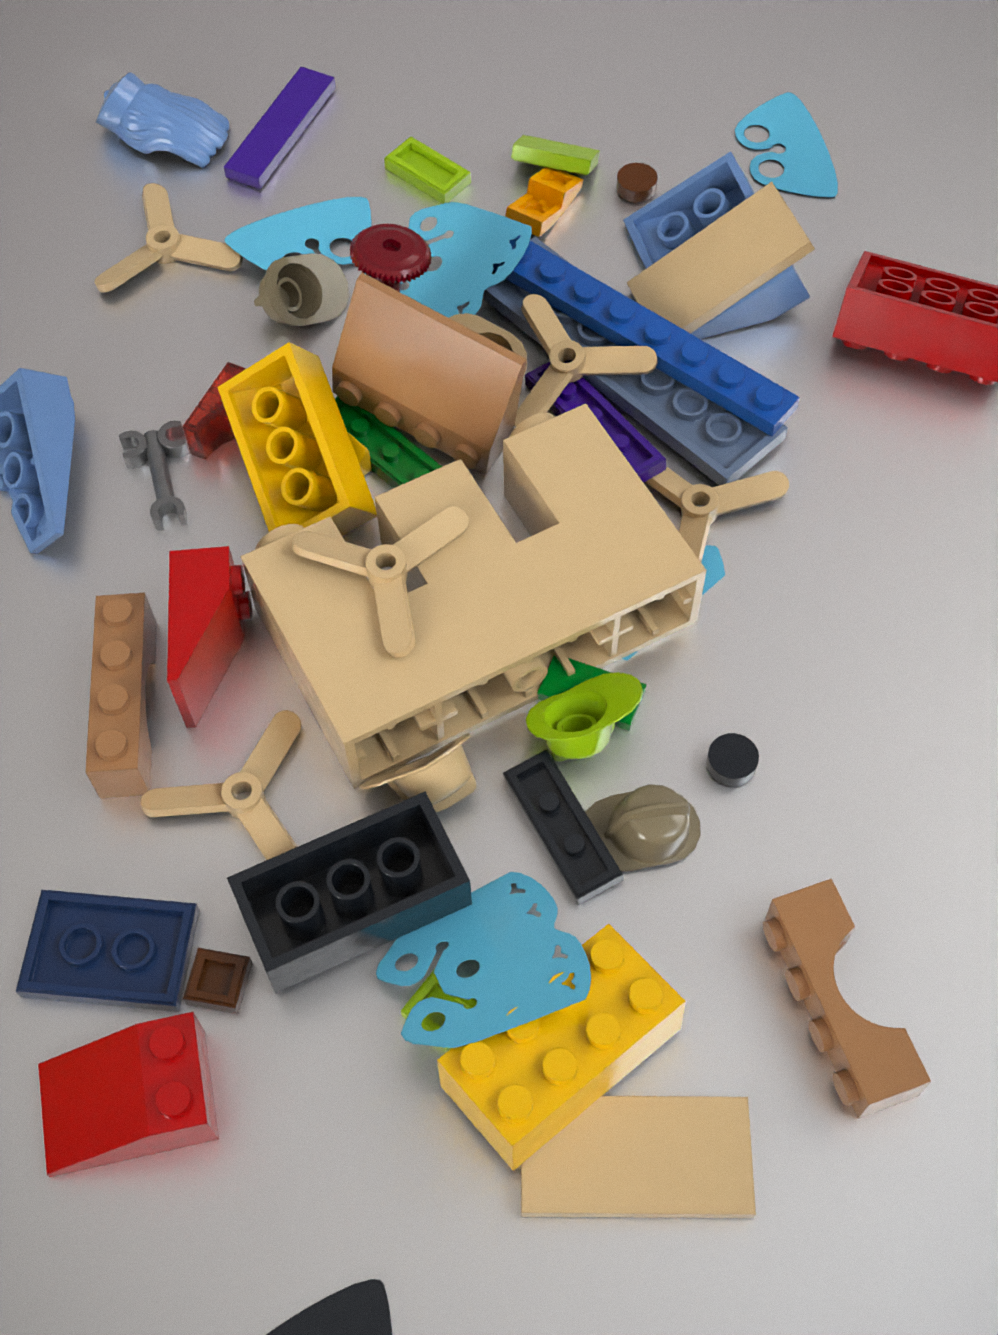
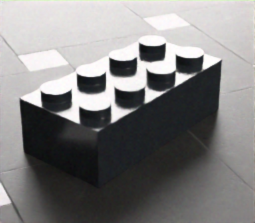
M426 791L227 877L275 993L472 905L470 879Z

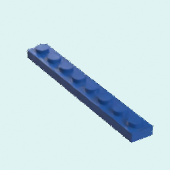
M520 235L509 241L512 250L516 248V241L520 238ZM532 241L529 242L517 266L506 278L530 294L544 297L552 307L618 346H648L652 348L657 356L656 368L771 437L798 408L800 397ZM505 262L493 264V272L496 273L498 267L504 265Z

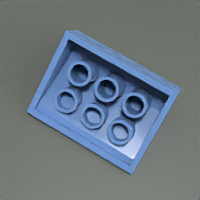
M730 151L623 219L647 269L752 196L755 192ZM791 265L691 334L699 339H704L771 321L809 299L810 295L794 265Z

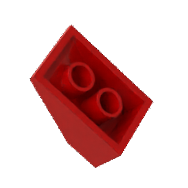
M229 546L169 551L167 682L186 728H196L245 639V620H252L253 617L250 591H245L243 566L234 565Z
M194 1012L138 1023L38 1064L46 1171L49 1177L219 1140L206 1035Z

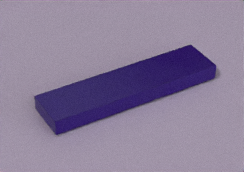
M300 67L225 164L224 172L226 178L261 189L336 89L335 77Z
M550 361L525 374V385L530 391L550 366ZM583 377L575 382L568 383L549 409L555 416H559L583 404H587L643 483L666 470V458Z

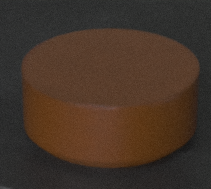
M636 162L623 166L617 174L616 189L618 194L630 202H644L651 199L657 190V172L651 166L644 163Z

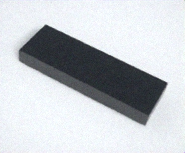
M547 749L503 772L504 780L578 905L624 880L623 873Z

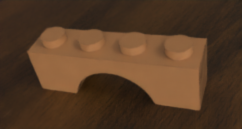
M145 592L96 596L85 773L100 799L142 796L151 790L152 747L147 726L145 692L148 667L150 664H155L157 622Z
M832 878L772 899L765 917L766 920L763 921L766 939L774 952L780 951L788 969L785 971L788 987L796 1001H804L812 1019L809 1021L811 1037L817 1049L821 1053L827 1051L836 1071L833 1073L834 1086L843 1104L846 1106L852 1105L857 1118L860 1119L920 1096L931 1083V1080L906 1029L885 1027L864 1019L852 1010L839 992L834 976L835 955L846 945L855 925Z

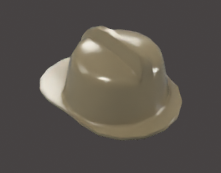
M310 253L283 257L273 261L266 270V274L260 282L259 296L254 300L255 306H262L269 318L279 324L306 326L327 322L339 317L346 308L349 299L348 281L338 264L323 254Z
M648 784L631 792L611 795L596 801L585 811L621 872L667 865L684 860L695 850L701 836L700 819L694 807L682 795L663 785Z

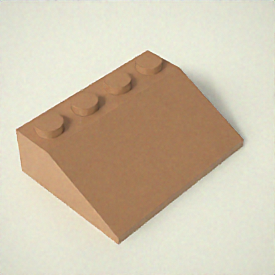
M361 273L356 280L332 366V392L344 403L350 406H359L372 413L383 424L389 427L396 426L409 433L423 446L428 448L435 447L453 457L455 461L461 459L467 469H475L487 475L503 451V440L509 438L514 430L527 359L378 280Z

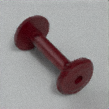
M378 224L363 229L355 235L350 246V259H352V263L355 264V267H358L359 271L398 292L401 291V282H411V279L416 280V277L420 278V275H424V272H427L431 264V251L423 237L415 231L397 224Z

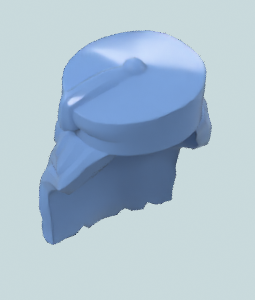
M131 72L104 92L103 96L105 99L96 119L97 124L112 131L117 137L139 152L149 154L153 151H168L202 169L209 164L210 158L216 154V150L222 148L228 137L227 131L229 130L228 119L203 101L170 92L158 84H145Z

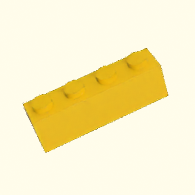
M288 342L217 387L269 532L287 524H298L305 528L331 517L340 534L344 536L377 517L374 501L318 355Z

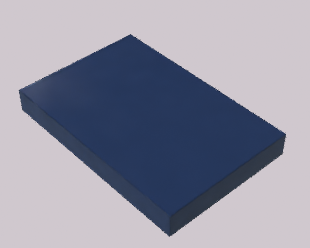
M41 890L16 993L24 998L179 1012L200 909L197 903Z

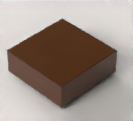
M198 947L183 997L186 1005L239 1014L252 967L251 958L249 956Z

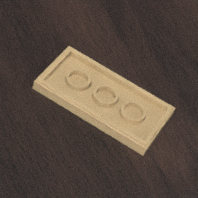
M770 182L629 280L627 285L637 303L691 334L805 257L815 248L773 182Z
M601 1096L521 1164V1217L754 1218L756 1215L748 1097Z

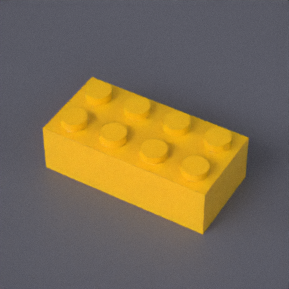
M607 924L582 944L591 971L590 991L585 1000L478 1042L451 1048L437 1059L440 1085L513 1171L681 1030L686 1001L610 924ZM564 972L554 975L549 981V983H551ZM570 973L568 978L562 982V985L575 989V985L571 982L574 978V973ZM513 1008L512 1010H510L507 1015H509V1014H510L512 1011H514L516 1008Z

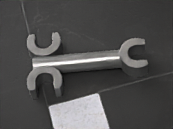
M181 421L167 422L161 426L159 431L150 430L144 433V435L132 430L119 435L123 450L136 448L135 450L122 453L127 468L134 469L141 467L147 461L149 463L156 501L151 505L150 515L158 531L163 530L162 519L169 513L177 514L181 525H186L188 522L184 503L181 499L174 496L166 456L182 458L189 454L185 439L172 441L175 438L185 436Z

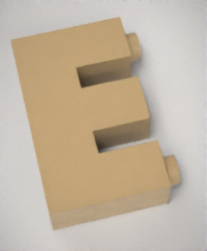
M583 404L556 417L547 412L534 414L519 423L511 432L509 438L503 440L504 496L530 534V537L522 541L515 542L461 459L374 497L381 545L395 544L450 506L462 508L469 518L468 527L460 537L408 572L406 588L416 643L414 649L404 657H393L383 646L375 592L366 576L304 558L294 553L292 549L293 537L303 531H311L345 541L331 517L305 528L298 524H287L277 527L261 538L255 550L240 556L255 609L354 789L372 777L404 765L538 700V690L548 673V668L554 654L568 676L575 673V668L568 658L601 669L697 622L707 570L587 404Z

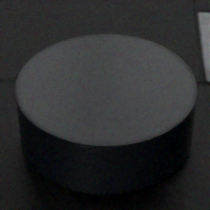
M736 733L724 734L717 737L709 747L706 761L707 769L717 782L726 786H740L753 778L759 762V753L757 747L749 738Z

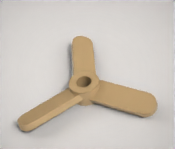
M149 183L143 187L142 191L148 227L146 234L147 244L97 276L94 283L100 292H109L155 262L168 264L176 260L224 271H235L242 265L243 257L226 243L179 234L174 227L167 190L159 184Z
M537 294L526 296L521 307L522 313L548 354L550 366L517 409L515 427L534 414L548 412L566 385L579 380L584 375H640L651 373L657 366L655 351L648 346L582 347L578 342L570 339L544 297ZM567 360H573L570 363H563Z
M666 467L665 471L646 481L648 485L681 508L682 520L679 533L700 562H702L710 525L715 522L718 516L778 500L789 489V480L780 471H770L711 487L705 484L692 485Z
M450 506L395 544L379 545L373 549L315 532L303 531L293 537L292 549L295 554L301 557L367 576L375 592L383 646L390 655L401 658L408 655L414 649L416 643L406 588L408 572L460 537L468 527L469 518L462 508ZM384 567H393L388 570H382Z
M289 710L276 713L241 771L229 776L224 783L155 788L143 794L140 801L144 814L150 817H164L228 811L230 815L240 819L266 860L298 847L266 801L264 791L301 730L300 718ZM242 792L251 793L246 799H236Z

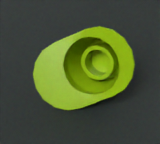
M620 672L602 674L591 678L561 694L538 702L527 714V728L536 737L545 739L550 754L556 762L592 757L607 747L611 733L615 728V722L631 713L641 701L643 694L641 683L631 674Z

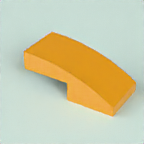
M545 167L529 178L527 193L507 207L505 217L531 226L532 234L540 237L567 210L582 188L584 179L562 170Z

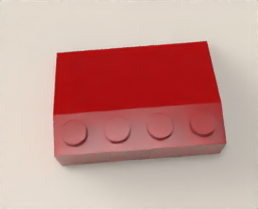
M864 251L846 288L832 337L841 339L845 346L853 349H866L867 347L884 351V355L893 360L908 361L910 358L925 362L928 368L937 372L950 373L954 370L969 374L973 381L980 384L993 385L995 382H998V286Z

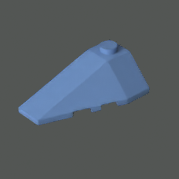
M19 368L0 385V491L8 492L13 501L11 514L29 552L39 554L64 534L76 416L67 377Z

